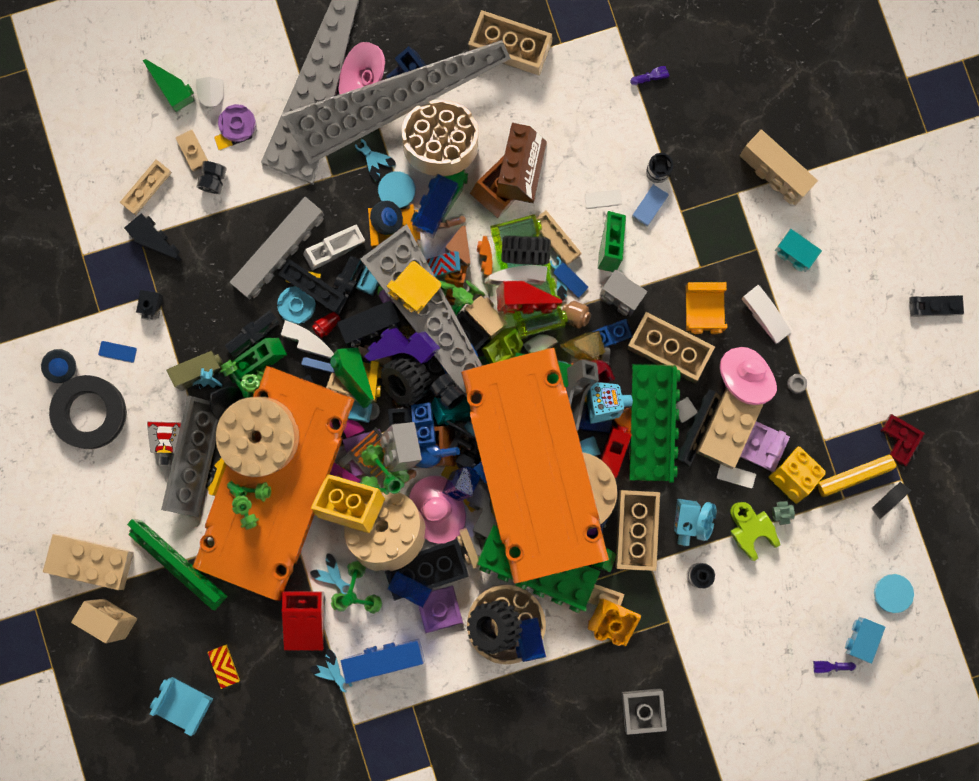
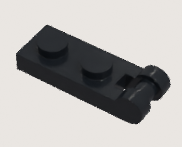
M963 295L909 297V303L912 304L910 317L964 314ZM923 303L924 310L920 309L919 304Z

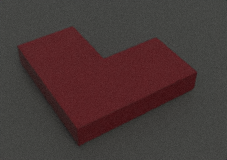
M893 414L888 416L880 430L897 440L889 455L892 456L894 461L904 467L907 466L925 434Z

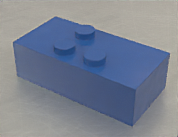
M420 639L396 645L394 642L384 644L383 648L377 649V646L369 647L364 650V653L345 657L340 661L347 684L422 665L425 659Z

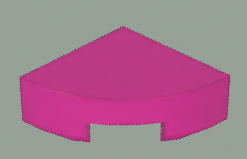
M347 419V427L344 430L347 438L365 431L358 422Z

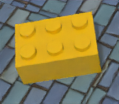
M327 474L311 509L320 519L370 534L385 498L378 488Z

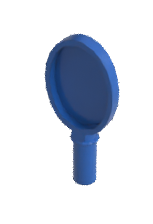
M435 444L420 446L422 460L415 466L431 468L440 462L441 457L459 455L460 450L458 447L440 449Z

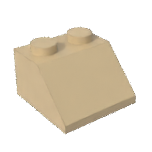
M480 296L471 305L468 304L464 310L490 336L491 341L508 326L506 322L508 318L502 312H497L493 308L495 305L489 298L486 297L484 299Z

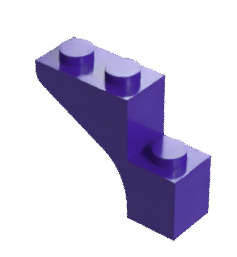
M397 328L386 329L380 335L381 339L368 347L367 350L369 352L364 357L369 361H373L398 353H407L415 357L422 364L428 362L441 348L425 331L421 333L416 332L407 340Z

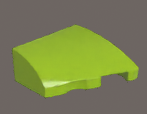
M505 328L481 349L491 364L514 358L516 353L521 351L523 342L516 328Z

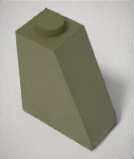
M210 351L173 366L166 371L174 387L184 391L192 387L193 383L201 378L202 368L207 372L212 369L213 376L222 370L221 365L223 361L219 354L215 355V353Z

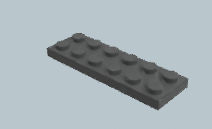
M187 396L161 508L163 511L199 517L219 422L214 417L210 401Z

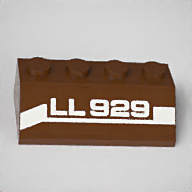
M517 123L511 124L496 193L498 197L534 204L547 141L531 126Z

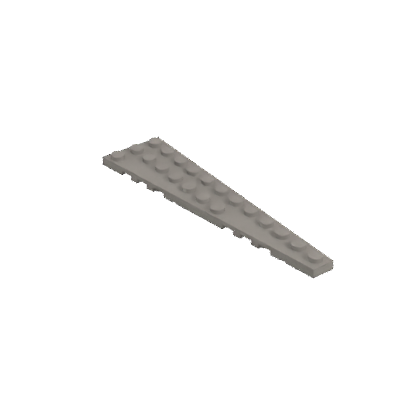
M331 0L282 114L336 96L340 72L344 64L345 53L349 44L359 0ZM281 115L261 163L314 185L319 160L309 165Z
M501 40L282 114V117L310 165L411 112L418 105L422 106L511 58Z
M406 224L363 256L361 261L417 333L425 331L441 348L434 356L452 377L456 385H459L466 393L461 372L480 367L482 364L442 289L440 288L419 314L414 311L412 313L403 306L404 303L400 299L396 301L388 294L387 285L391 280L394 282L412 261L417 262L434 276ZM474 394L472 397L474 404H478L482 400L481 394Z

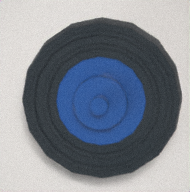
M388 200L378 202L371 210V223L380 234H394L401 228L403 223L402 212L394 202Z
M54 349L47 352L43 357L41 371L50 382L64 383L74 376L76 361L68 351Z

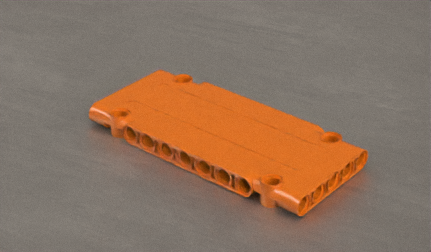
M549 348L462 371L467 401L471 410L470 417L500 537L505 546L514 584L609 560L591 483L555 349ZM549 375H558L559 379L557 383H549ZM474 394H481L482 400L480 403L474 404L472 402ZM590 527H595L598 530V536L595 539H591L587 535ZM512 547L520 549L521 554L518 558L511 556L510 550Z
M266 366L260 386L255 391L253 397H261V393L265 391L268 394V398L279 401L291 411L299 429V443L296 453L284 468L260 477L245 476L237 473L228 465L226 466L205 523L206 531L200 539V548L193 568L270 599L280 601L289 576L293 572V565L300 556L315 515L311 509L312 504L327 474L330 475L342 442L341 436L347 427V419L355 399ZM334 419H338L341 423L338 430L332 425ZM257 431L254 434L255 439L260 442L262 435ZM230 481L247 488L256 489L258 483L263 484L265 482L271 487L270 498H266L264 502L261 499H256L255 493L248 492L245 496L252 503L248 514H255L256 518H259V521L256 522L257 526L246 530L245 527L241 528L240 520L245 518V516L240 513L236 514L232 510V502L235 497L230 493V489L227 488V484ZM209 537L214 540L213 547L209 546L207 542ZM280 565L286 568L285 575L279 572Z

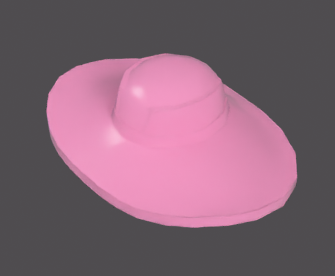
M361 42L353 47L347 55L340 72L339 94L382 80L385 57L378 46L370 42Z
M739 347L731 349L724 354L720 361L721 376L728 390L738 400L746 404L759 405L770 401L775 396L777 385L773 373L766 361L756 351Z
M429 476L421 479L414 485L409 498L413 501L424 519L426 526L424 538L437 544L455 540L460 535L459 530L465 527L466 522L465 506L457 488L448 479L441 476Z

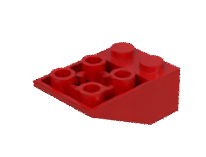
M503 281L496 289L498 312H503L505 315L515 314V311H522V314H532L534 311L549 314L562 304L561 299L524 281Z
M324 591L282 592L284 650H323Z

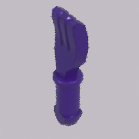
M661 66L653 69L651 73L647 72L646 74L632 77L630 83L638 85L650 80L667 78L670 75L666 66Z
M813 661L814 673H827L831 670L836 672L844 670L853 671L856 669V664L853 662H835V664H832L828 661Z

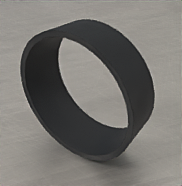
M899 482L872 507V510L881 519L911 489Z

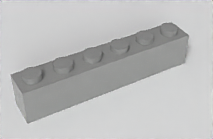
M304 197L234 276L230 283L249 300L252 297H257L261 292L260 288L263 284H267L272 280L273 273L277 268L281 269L286 263L285 259L298 250L299 243L302 240L308 239L313 227H318L324 219L323 211L308 198Z

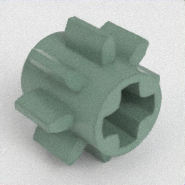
M787 501L777 502V507L772 508L774 521H779V525L791 524L790 520L795 519L793 505H788Z

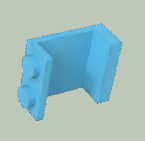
M173 677L168 678V680L163 681L159 688L161 691L159 697H155L150 705L152 709L150 715L154 716L157 714L185 729L184 733L192 736L196 733L213 698Z

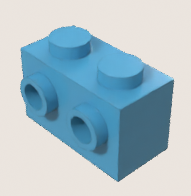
M859 617L853 623V634L846 641L845 649L847 650L845 653L872 664L886 627Z

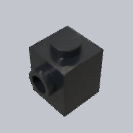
M140 290L136 313L146 320H153V317L159 318L163 296L157 292Z

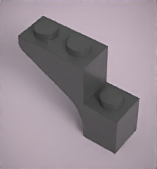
M582 359L567 368L569 386L566 388L577 431L586 394L591 386L599 381L597 363Z
M477 480L467 501L470 502L468 506L475 510L483 509L473 531L476 532L474 534L476 537L485 540L489 535L492 525H498L490 510L491 497L488 485Z

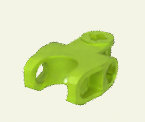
M738 502L731 507V517L738 526L730 531L738 547L746 553L751 561L759 559L754 549V542L758 537H766L774 548L781 545L775 527L764 511L756 515L752 507L746 502ZM740 509H745L743 512L744 516L738 515Z

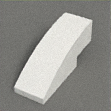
M354 225L305 249L303 255L311 270H314L365 242V239L358 226Z
M525 265L507 268L489 275L485 279V283L500 286L503 281H524L528 284L541 286L546 282L547 267Z
M759 285L742 298V301L752 311L753 317L776 344L791 333L782 315Z
M285 320L281 332L283 338L297 341V348L301 351L331 359L334 353L321 339L307 329Z

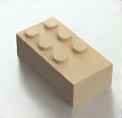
M481 10L468 43L469 51L502 40L511 58L503 64L540 76L552 44V34Z
M762 129L745 146L740 154V157L756 170L755 173L760 178H765L773 190L779 191L784 195L783 198L789 204L796 206L818 182L811 173Z
M647 312L628 345V350L657 365H675L677 370H680L681 377L695 384L715 346Z
M726 387L697 454L730 469L735 468L763 404H746L738 400Z
M619 490L615 563L617 569L656 571L660 492Z
M52 534L43 573L115 590H124L134 552L65 535Z
M106 599L84 601L71 623L102 642L110 643L126 639L138 618Z

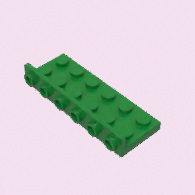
M632 364L631 396L633 403L631 406L630 480L669 481V483H674V477L677 478V466H674V458H678V447H675V439H678L679 431L678 428H675V422L679 420V409H676V401L680 399V390L677 389V382H680V370H677L675 365Z
M138 519L130 520L127 524L131 528L129 536L212 610H216L228 597L199 570L193 568L190 562L145 522Z
M492 525L476 565L480 566L479 570L490 574L492 571L498 574V579L508 582L509 579L513 581L498 526ZM512 547L510 554L513 558H518L521 551L518 547ZM583 566L516 583L515 586L524 590L527 587L534 590L533 594L542 598L547 595L552 598L551 602L562 606V603L570 605L569 609L576 613H580V611L586 612L587 603L601 571L589 566Z

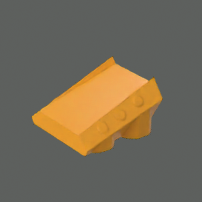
M600 599L591 619L588 621V630L594 633L596 640L604 641L608 638L615 645L626 646L641 619V615L606 599Z

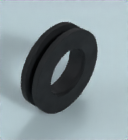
M92 375L77 376L63 383L53 395L49 407L50 423L57 436L65 443L82 449H97L111 443L120 434L126 421V404L121 392L112 383ZM95 393L105 402L107 408L106 418L97 429L90 432L80 431L71 422V405L80 395Z

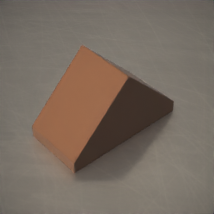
M461 226L445 247V251L447 253L459 252L460 263L468 267L471 262L466 226Z

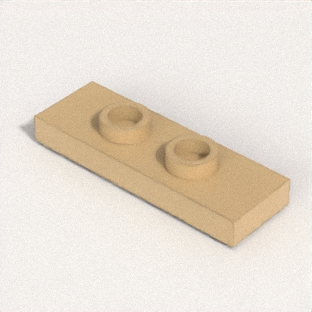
M547 210L531 221L542 237L551 240V248L567 266L582 255Z

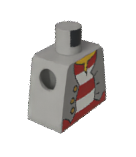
M147 421L150 452L160 454L159 465H171V457L175 452L181 422Z

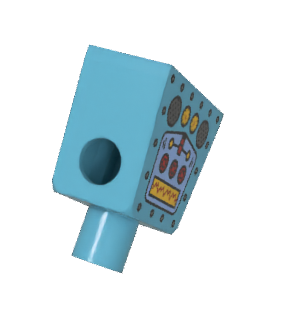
M596 382L586 394L590 423L619 418L624 411V407L632 406L633 403L631 395L621 394L618 384Z
M677 499L674 531L676 534H679V545L689 546L690 536H696L701 508L697 501ZM689 522L687 527H683L684 523Z

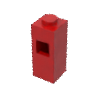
M620 424L617 427L612 425L600 459L610 468L614 478H617L632 435L631 431H628V427Z

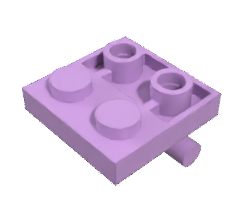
M756 421L740 457L774 472L790 437L783 431L779 430L778 432Z

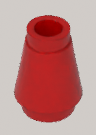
M332 312L315 321L312 329L320 338L327 337L341 319L335 312Z

